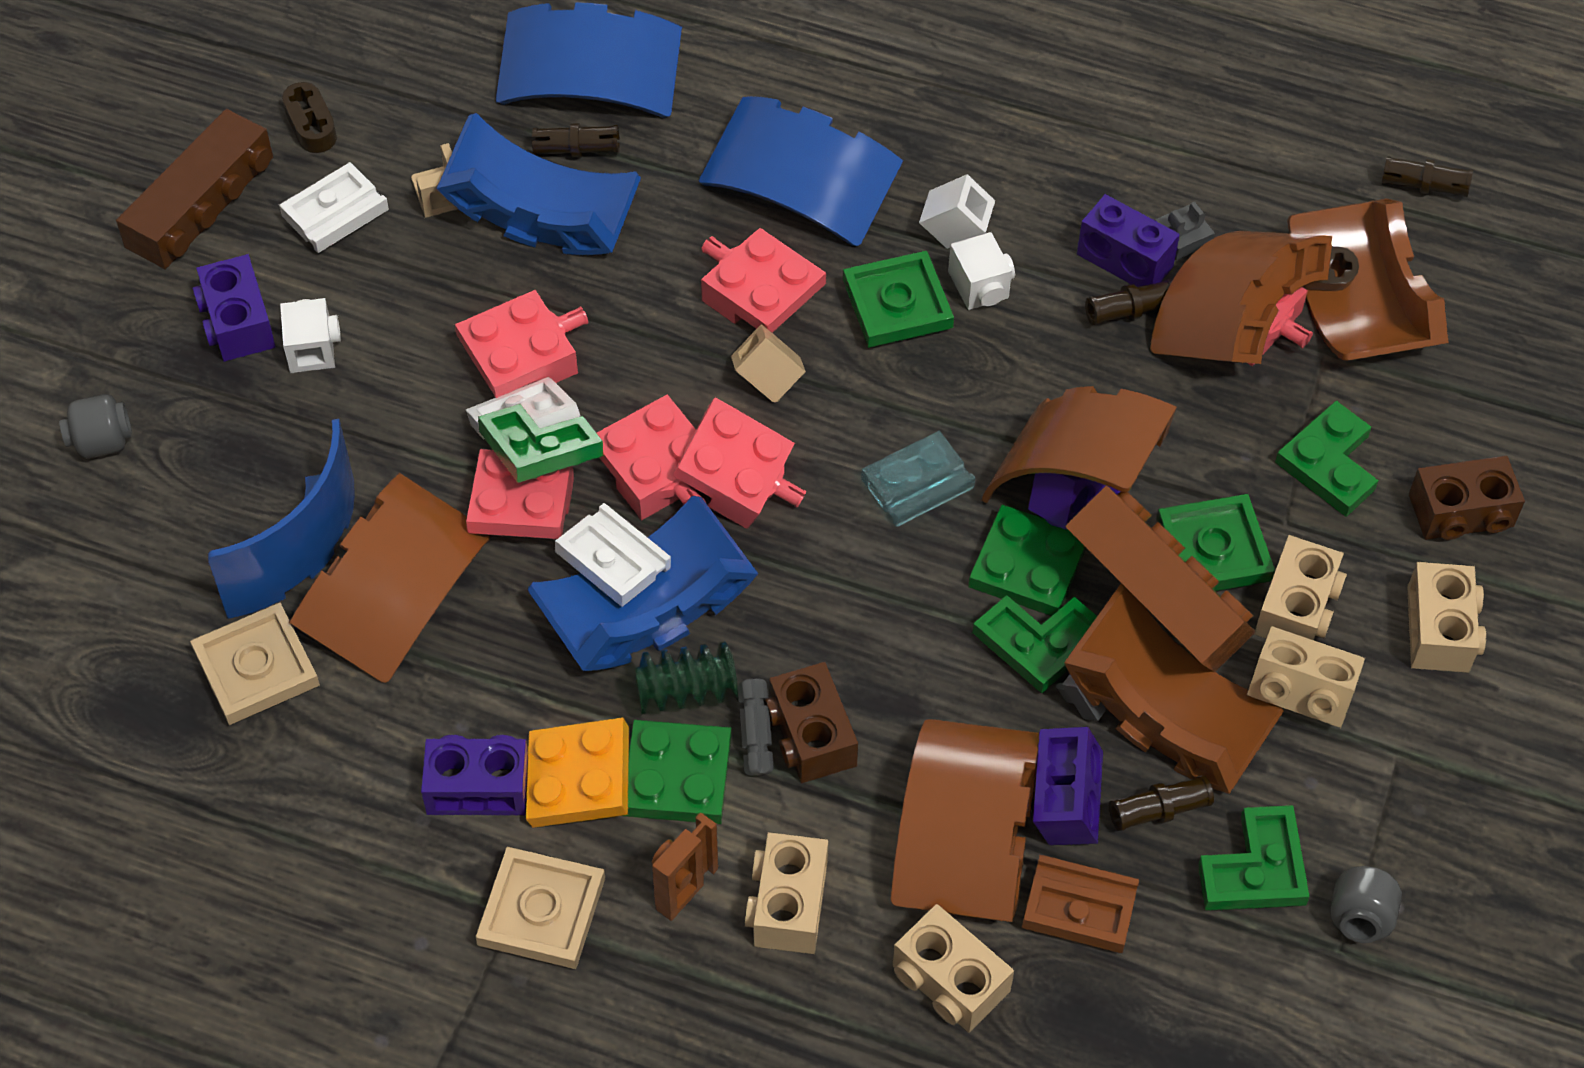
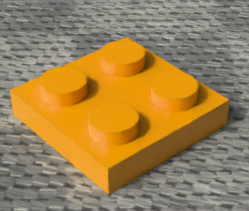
M623 717L529 731L526 820L532 828L628 815L629 726Z

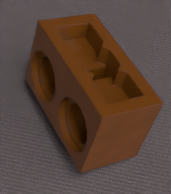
M1507 455L1418 468L1409 491V497L1425 540L1441 537L1444 539H1456L1464 534L1482 531L1490 533L1502 532L1515 526L1525 503Z
M821 662L769 678V698L764 700V705H767L769 709L771 727L779 725L784 738L779 740L783 760L787 768L795 767L801 784L857 767L858 741L826 663ZM797 700H803L809 702L810 704L807 706L799 707L791 703ZM822 741L827 745L821 748H813L807 745V743Z

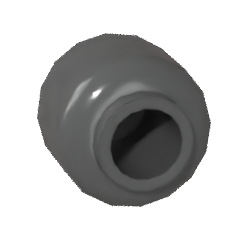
M101 394L72 401L67 408V419L59 421L65 446L74 445L77 453L85 459L119 452L124 448L126 438L132 437L130 419L125 403H117L110 394Z
M1352 867L1344 871L1336 881L1330 907V918L1335 927L1348 939L1360 943H1371L1389 936L1397 925L1402 896L1401 888L1389 873L1377 867Z

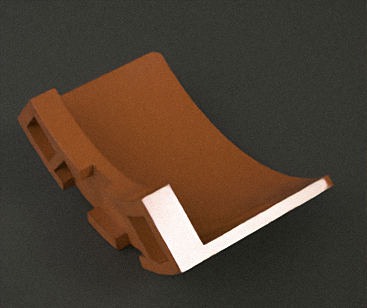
M1386 198L1292 214L1288 217L1289 233L1333 236L1332 246L1348 248L1358 258V274L1347 288L1339 291L1308 290L1305 299L1321 337L1337 357L1342 360H1354L1448 343L1444 298L1438 296L1429 287L1423 275L1413 276L1408 262L1413 260L1414 254L1407 233L1403 203L1401 201ZM1333 260L1329 269L1334 270L1335 277L1339 278L1347 270L1340 268L1339 261Z
M1235 231L1225 233L1208 241L1189 257L1171 282L1156 318L1151 339V352L1164 355L1261 364L1268 332L1279 311L1276 307L1277 302L1284 294L1292 295L1306 284L1319 280H1328L1333 236Z
M1094 386L1066 389L1061 397L1053 400L1047 398L1037 406L984 492L981 501L988 504L994 492L1002 483L1021 475L1033 473L1071 475L1107 485L1121 492H1128L1155 446H1161L1169 432L1177 407L1160 399L1126 389H1120L1117 395L1097 393Z
M401 473L394 477L379 493L366 519L363 517L358 519L340 544V548L347 551L343 558L337 556L326 573L321 571L289 621L290 624L383 683L388 682L393 677L446 595L492 536L468 533L466 515Z
M1122 583L1064 662L1071 677L1093 707L1098 706L1101 702L1120 721L1115 729L1144 752L1152 746L1165 756L1178 762L1174 771L1190 779L1205 775L1213 789L1230 794L1283 713L1282 707L1248 696L1247 689L1222 677L1190 655L1161 628L1145 606Z
M933 719L924 721L911 763L899 827L891 891V902L895 906L929 911L938 904L950 914L1007 922L1013 921L1018 907L1026 837L1017 836L1018 826H1025L1026 817H1030L1036 787L1039 733Z

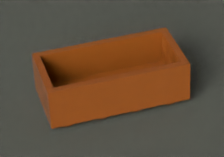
M1106 485L1065 527L1204 666L1216 672L1256 633L1247 623L1253 615L1228 590L1220 596L1213 589L1219 581L1193 556L1185 562L1179 554L1186 548L1159 522L1151 528L1146 521L1152 515L1129 492L1120 491L1116 494Z

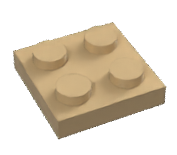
M277 603L190 641L229 725L320 686L317 674L292 625L289 623L281 603Z
M507 847L476 934L477 945L576 969L605 881L604 869Z

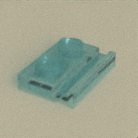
M940 430L863 468L861 480L885 512L888 511L892 516L896 527L973 489L976 479L972 473L969 474L964 468V462Z

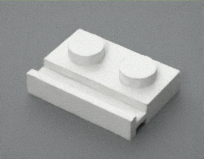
M351 162L279 205L282 217L306 242L310 241L317 253L389 210L387 198L384 195L380 196L376 192L375 186Z
M605 503L599 506V511L596 514L586 516L555 540V552L621 607L656 580V575L664 570L666 572L671 568V556Z

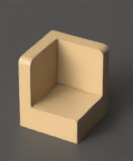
M449 143L440 145L443 160L442 167L416 173L411 177L425 218L458 209L436 189L452 154Z
M762 324L731 355L735 371L772 402H777L806 372L801 358Z

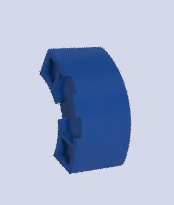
M575 2L574 10H551L552 6L549 3L508 12L496 101L504 105L532 98H584L633 107L661 118L668 117L672 112L682 27L663 18L635 10L633 17L607 13L608 5Z
M753 96L742 97L700 176L699 182L704 186L733 189L768 200L817 223L851 246L860 245L903 160L880 143L859 131L856 137L853 138L831 127L833 118L817 111L802 107L798 114L782 109L780 107L781 102L777 99Z
M475 113L468 116L436 189L449 202L474 221L478 222L483 217L491 223L506 229L504 233L506 238L534 248L538 241L563 246V254L599 255L613 252L641 177L635 171L612 174L595 173L552 163L510 142L487 124L479 114Z
M340 419L332 420L331 447L322 473L305 477L306 489L304 500L290 514L264 532L243 542L212 550L208 553V561L228 619L256 612L285 599V592L298 585L307 577L312 580L335 554V545L340 539L344 528L348 529L355 498L354 478Z
M690 497L672 518L648 537V539L671 556V568L666 572L663 570L656 575V580L623 607L581 573L558 580L532 582L528 587V592L583 671L601 670L628 664L632 660L631 653L654 645L657 651H660L690 634L689 629L686 627L687 625L702 616L709 609H712L717 615L758 575V572L701 497Z

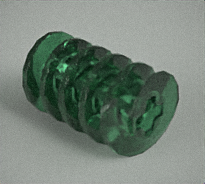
M725 641L719 642L716 656L714 657L708 646L701 644L696 659H693L687 647H681L678 660L674 662L669 651L664 649L660 653L657 665L654 664L648 652H643L639 667H635L641 715H646L649 700H654L660 712H666L669 697L674 698L680 710L685 709L689 694L693 695L699 707L705 705L707 692L712 691L718 704H724L727 689L732 690L738 701V684L734 658Z

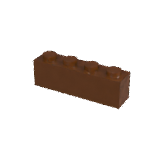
M226 108L116 219L124 247L166 270L177 257L182 256L187 251L189 245L205 228H209L215 222L219 213L232 200L237 199L241 195L244 187L259 172L264 171L273 158L267 129Z

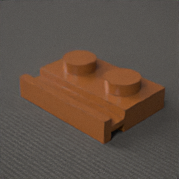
M701 812L696 817V829L692 833L685 829L674 842L670 839L665 841L652 859L656 910L670 921L678 915L704 886L703 875L707 871L714 875L718 870L717 824Z
M1039 855L1022 928L1123 953L1139 879Z

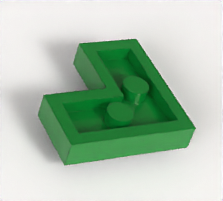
M1338 401L1331 404L1277 453L1275 460L1277 465L1345 517L1376 490L1379 481L1347 457L1369 437L1372 427Z
M521 404L478 416L479 432L517 483L535 479L542 475L603 456V441L583 416L541 429Z
M1006 595L973 623L972 633L1040 693H1043L1068 671L1064 662L1094 622L1097 615L1077 598L1073 597L1041 625Z
M1293 805L1243 808L1241 822L1247 853L1201 855L1198 867L1205 911L1307 905L1310 896Z

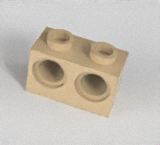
M1288 535L1261 609L1254 635L1267 639L1270 628L1273 626L1314 640L1315 636L1325 639L1334 611L1325 609L1328 598L1338 601L1347 575L1338 571L1344 553ZM1305 575H1311V576L1315 577L1316 579L1309 578V577H1307V576H1305ZM1290 612H1297V613H1300V614L1303 615V616H1302V617H1301V616H1296V615H1293V614L1290 613Z
M1417 562L1407 587L1411 668L1469 673L1476 656L1483 655L1486 645V629L1484 626H1478V614L1482 611L1484 593L1483 587L1476 585L1475 566ZM1442 595L1448 596V597H1450L1451 599H1447V598L1443 597ZM1443 635L1449 636L1453 638L1455 641L1449 640L1445 638Z
M1271 626L1247 695L1341 728L1365 658Z
M768 832L765 851L756 850L752 880L760 881L758 897H748L745 927L754 928V947L815 954L828 863L829 840ZM784 865H795L801 871L795 874H784L778 869ZM780 910L789 911L795 915L788 921H778L771 917L773 913Z
M938 904L929 910L894 945L893 967H895L894 971L899 980L913 991L921 990L933 1001L934 1009L946 1022L951 1025L958 1023L968 1033L1011 991L1014 970ZM924 949H933L938 951L942 957L938 960L929 961L923 959L918 953ZM964 982H970L977 985L981 991L977 994L968 995L959 991L956 986Z

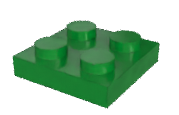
M927 250L843 269V282L868 348L953 328L954 316Z
M1248 494L1158 509L1157 522L1186 548L1179 556L1185 562L1191 556L1200 562L1219 581L1213 588L1215 591L1272 581L1275 568Z
M1001 505L969 577L968 587L1001 599L1007 595L1018 605L1052 616L1063 606L1086 547L1068 529L1055 527L1043 518Z
M634 720L629 751L628 815L623 816L696 822V817L701 812L716 824H722L732 738L731 727Z

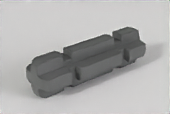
M747 679L738 685L739 702L744 703V709H740L742 746L748 751V755H743L744 771L747 775L763 776L771 773L774 769L773 753L768 751L767 746L772 745L769 709L767 705H764V700L768 699L767 683L763 679Z

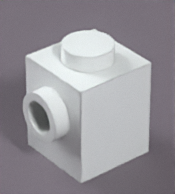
M967 174L929 191L919 223L948 249L952 243L986 233L995 200Z
M991 232L950 244L948 272L968 310L981 306H992L1001 300L1009 298L1011 279L1015 278L1014 265L1011 257L1007 253H1002Z
M303 299L297 302L281 303L283 347L290 373L335 368L333 342H341L340 326L337 315L329 316L326 299Z

